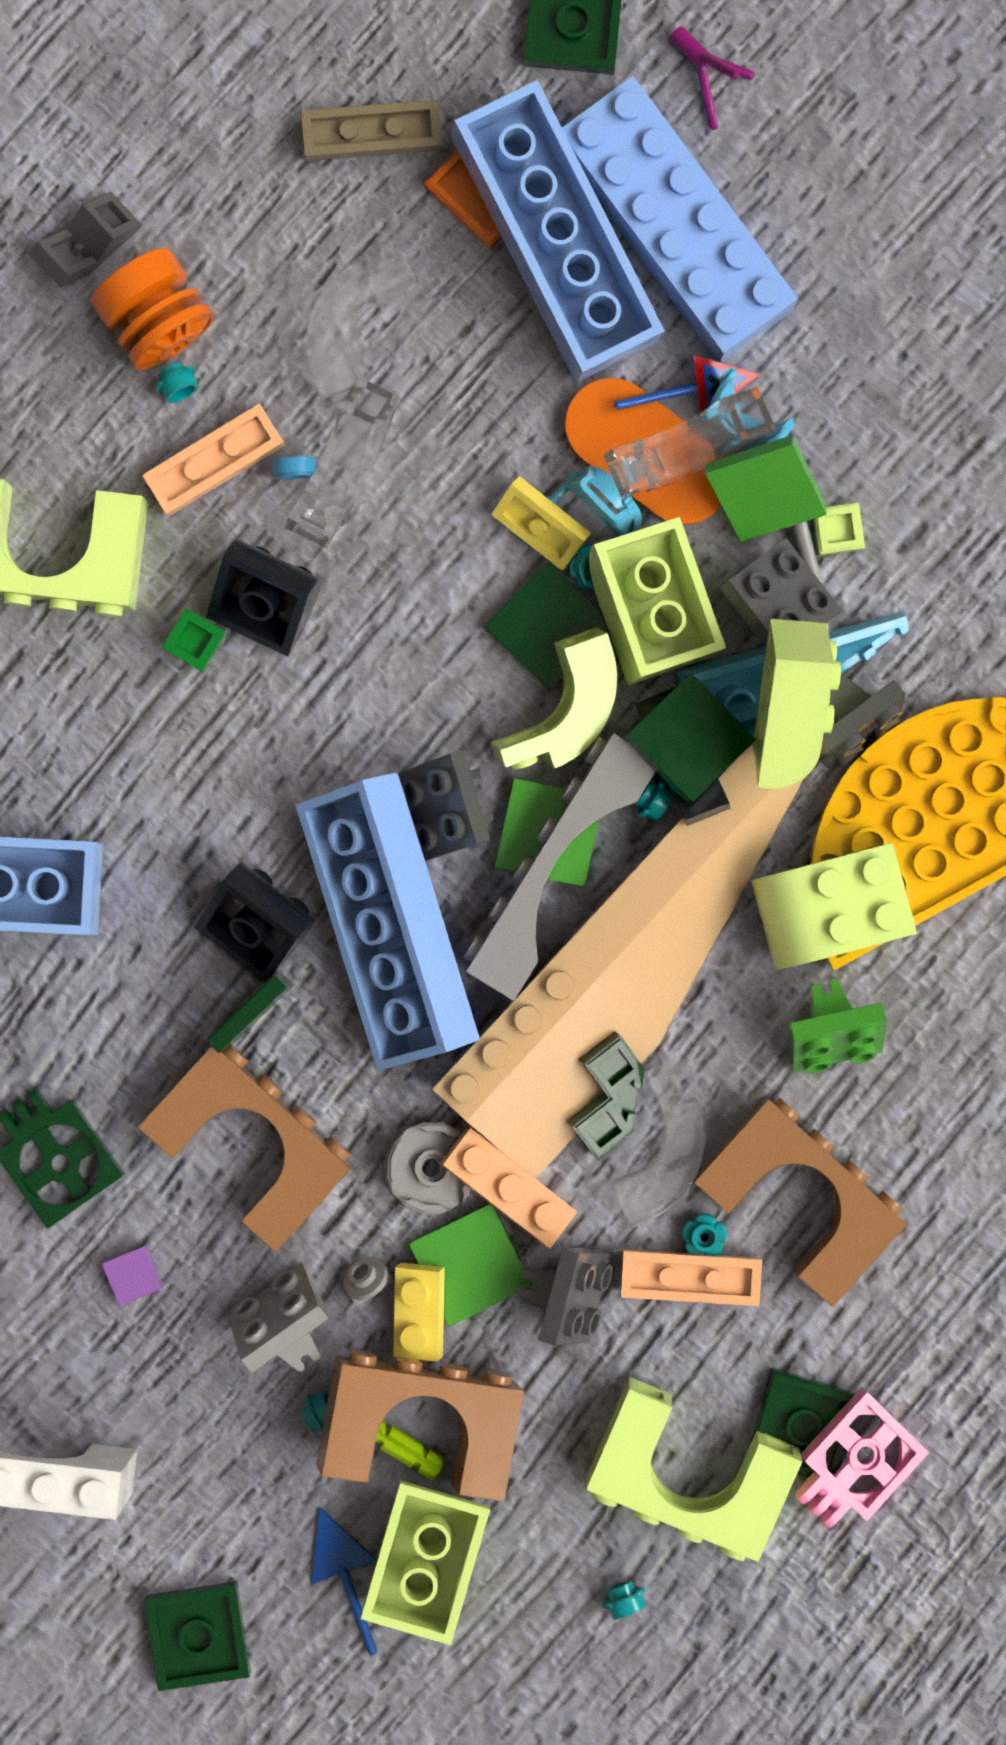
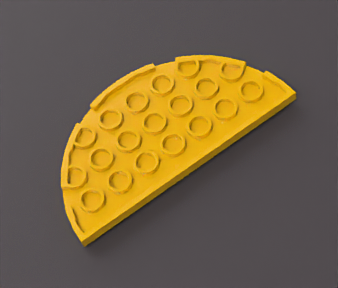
M1006 698L970 699L944 704L901 722L874 741L849 766L828 799L815 832L810 864L893 843L915 926L1006 876ZM883 943L826 959L831 970L835 971Z

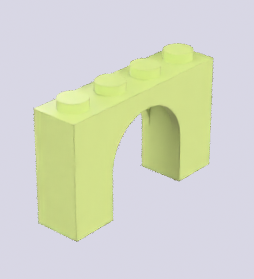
M0 479V596H4L3 603L30 607L32 599L50 601V609L76 612L77 605L94 606L95 614L109 617H122L123 610H136L148 502L143 496L96 490L91 537L84 556L73 568L62 574L51 577H38L21 571L10 555L7 544V531L13 487L4 479Z
M629 1376L586 1475V1490L592 1492L591 1496L604 1505L616 1507L617 1504H621L635 1510L634 1514L647 1523L659 1525L661 1521L677 1528V1532L682 1537L690 1541L701 1543L704 1539L720 1546L721 1552L733 1559L744 1561L747 1557L759 1562L802 1464L799 1447L756 1431L736 1477L724 1490L704 1498H689L678 1495L662 1484L651 1464L654 1449L673 1408L672 1394Z

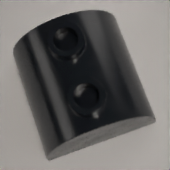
M235 539L223 555L206 618L288 657L310 617L321 588L322 579L313 575L305 567L294 566L271 555L263 547L252 546L242 540Z
M241 862L222 881L194 928L265 983L272 975L276 974L310 930L315 919L309 915V909L303 901L295 897L287 898L273 887V881L266 872L260 869L252 870Z

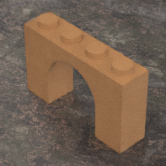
M231 1045L225 1051L218 1053L211 1046L138 1128L165 1153L174 1158L214 1115L222 1111L246 1109L268 1119L277 1129L283 1142V1168L276 1183L241 1222L276 1253L351 1170L353 1164L347 1160L351 1153L333 1136L325 1140L313 1129L317 1122L302 1107L296 1105L291 1109L279 1098L283 1091L265 1074H262L259 1078L253 1075L245 1067L249 1060L236 1047Z
M763 1097L691 1179L729 1214L753 1186L774 1168L787 1164H801L820 1171L830 1183L834 1193V1218L826 1234L793 1271L833 1308L907 1226L897 1216L903 1208L883 1190L876 1197L863 1184L869 1177L849 1159L843 1165L836 1161L829 1154L834 1146L817 1130L813 1129L807 1134L794 1122L800 1115L780 1097L774 1104L766 1097Z
M357 1350L350 1351L349 1357L336 1355L316 1462L322 1477L368 1483L376 1436L383 1418L394 1406L406 1399L417 1396H431L442 1399L452 1405L459 1419L460 1435L451 1485L461 1496L497 1501L505 1500L524 1390L515 1381H512V1375L493 1370H486L484 1377L467 1374V1368L453 1364H441L440 1370L422 1368L423 1362L405 1357H396L395 1363L377 1361V1355Z

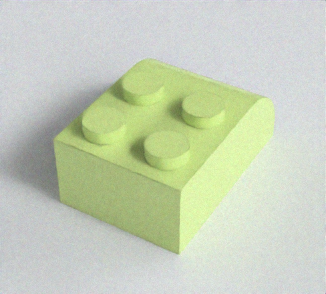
M680 517L594 544L591 547L589 565L594 590L628 686L710 659L726 649Z
M770 619L754 730L756 741L753 743L758 788H784L805 778L818 762L824 733L832 732L834 705L829 704L830 690L839 689L841 662L836 661L837 642L830 641L827 623Z
M893 843L751 880L775 969L793 967L917 934Z
M400 1480L364 1601L361 1619L451 1645L490 1513V1506Z

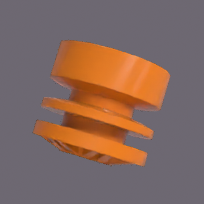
M162 247L133 259L108 277L95 290L90 299L92 307L108 330L116 331L126 328L117 341L122 351H130L128 358L135 370H146L177 356L197 340L211 326L215 319L209 305L200 303L202 297L198 289L188 288L180 291L188 277L170 248Z

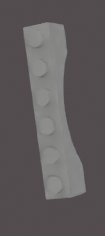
M614 733L609 734L606 741L601 737L596 739L584 759L591 764L581 780L575 776L572 778L560 798L561 801L566 803L564 809L557 819L549 816L536 836V840L542 844L533 859L527 855L523 857L511 879L517 882L509 898L502 894L499 896L487 916L493 924L484 938L478 934L475 935L462 957L469 961L465 967L467 973L513 1001L538 963L535 939L537 910L544 885L556 861L568 845L592 823L614 810L636 803L656 772L627 741Z

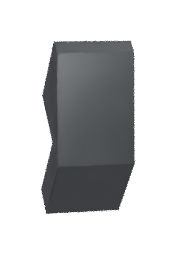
M108 192L83 203L67 229L38 241L30 254L60 287H63L91 274L139 230L141 224L112 192Z

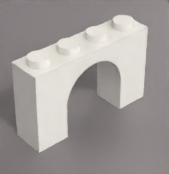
M91 1444L83 1455L55 1459L26 1457L0 1451V1506L116 1520L132 1496L137 1449Z

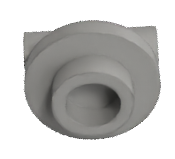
M365 1257L353 1263L347 1270L343 1280L345 1291L357 1307L395 1283V1277L390 1269L376 1257Z

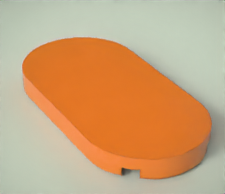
M603 378L587 384L578 391L568 407L565 426L571 450L579 460L587 466H594L609 473L620 482L637 504L663 522L680 517L683 526L697 524L708 520L720 509L722 505L705 474L706 463L725 457L713 442L658 401L620 410L615 409L614 403L618 400L647 394L629 381L619 378Z

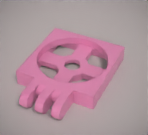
M860 1388L801 1453L802 1460L814 1472L796 1491L795 1498L801 1504L809 1502L807 1509L814 1516L822 1514L820 1522L826 1528L833 1527L851 1507L868 1521L929 1452L867 1391ZM858 1415H875L882 1422L869 1437H860L849 1427ZM897 1436L899 1455L893 1470L884 1461V1449ZM837 1440L847 1450V1461L832 1475L826 1465V1450ZM862 1447H870L873 1451L872 1459L867 1463H860L857 1459L858 1451ZM861 1475H872L881 1483L879 1486L867 1491L855 1492L848 1490Z

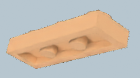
M259 403L142 476L169 517L282 448L285 444Z
M467 1127L440 1162L443 1168L545 1248L551 1249L577 1213L575 1209L471 1127Z
M623 1249L620 1296L622 1298L759 1306L762 1259L760 1257L710 1256L681 1252Z

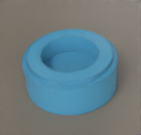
M293 456L270 459L271 476L274 479H303L315 477L317 474L316 457Z

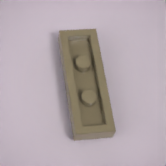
M438 100L301 110L306 161L442 151Z

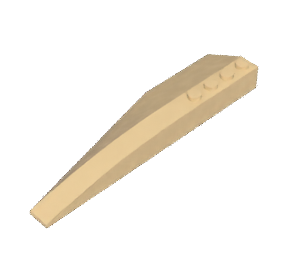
M753 744L718 777L729 801L730 809L689 826L686 825L682 816L522 989L515 1000H512L479 1036L480 1040L474 1042L433 1086L432 1090L465 1121L535 1179L575 1137L576 1132L567 1121L603 1094L579 1059L615 1031L621 1035L641 1064L657 1048L804 780L803 778L799 782L784 788H758Z

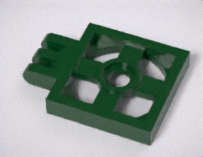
M34 1087L27 1092V1095L36 1109L31 1111L24 1100L19 1097L12 1102L13 1108L21 1118L19 1121L16 1122L6 1108L0 1111V1122L13 1139L11 1143L0 1150V1162L48 1229L120 1179L125 1173L74 1100H70L54 1112L41 1092ZM52 1125H68L82 1131L85 1136L71 1146L60 1145L48 1128ZM33 1140L44 1158L42 1166L26 1176L20 1168L21 1155L25 1144ZM94 1151H97L99 1172L96 1182L90 1188L79 1173L80 1161ZM64 1155L68 1158L70 1166L66 1172L59 1173L54 1170L52 1161L55 1156ZM52 1181L62 1182L74 1200L67 1204H53L44 1201L37 1191Z

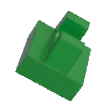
M185 608L162 648L204 673L227 633Z

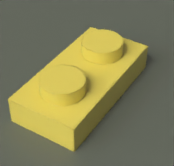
M520 476L510 485L491 514L561 571L570 564L571 559L576 556L578 550L591 535V532Z
M400 1263L395 1267L394 1357L438 1362L443 1357L445 1267Z

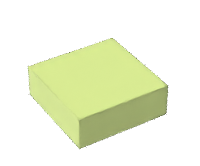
M859 503L827 507V515L813 519L818 556L865 549Z

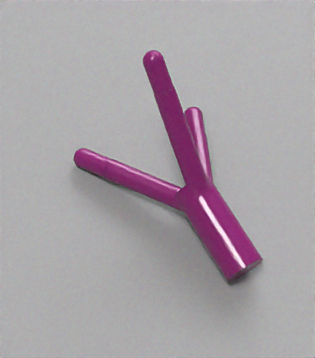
M680 26L671 34L670 41L696 65L709 127L711 130H717L719 125L706 67L709 66L732 79H737L740 76L752 80L755 76L754 72L712 55L683 26Z

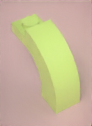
M595 627L554 642L564 677L561 700L554 712L540 724L490 742L496 760L503 766H511L512 769L525 768L535 764L538 761L537 756L542 754L544 761L555 769L576 758L594 742L610 716L617 689L616 661L608 633Z

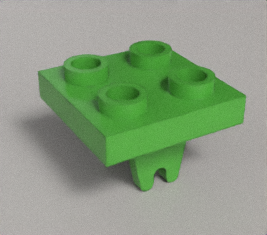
M833 979L830 981L831 992L829 994H824L819 984H813L811 1018L789 1024V1059L793 1073L803 1070L807 1074L820 1073L828 1070L834 1063L847 1060L854 1064L864 1063L874 1059L878 1053H882L886 1028V1016L882 1002L853 1009L838 980Z

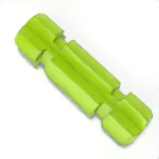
M382 1420L375 1443L381 1445L380 1450L410 1468L413 1465L416 1466L418 1473L430 1480H434L444 1465V1457L431 1448L426 1451L423 1449L424 1444L394 1426L391 1429L386 1426L387 1422Z

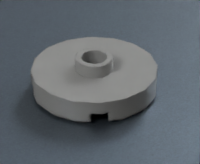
M420 1122L404 1129L392 1141L385 1157V1178L391 1193L403 1206L422 1214H441L456 1207L470 1194L471 1189L440 1165V1162L462 1133L458 1129L440 1122ZM428 1159H432L436 1163V1171L431 1176H426L422 1170L423 1163Z

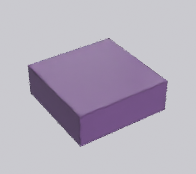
M146 1244L102 1263L119 1306L164 1287Z

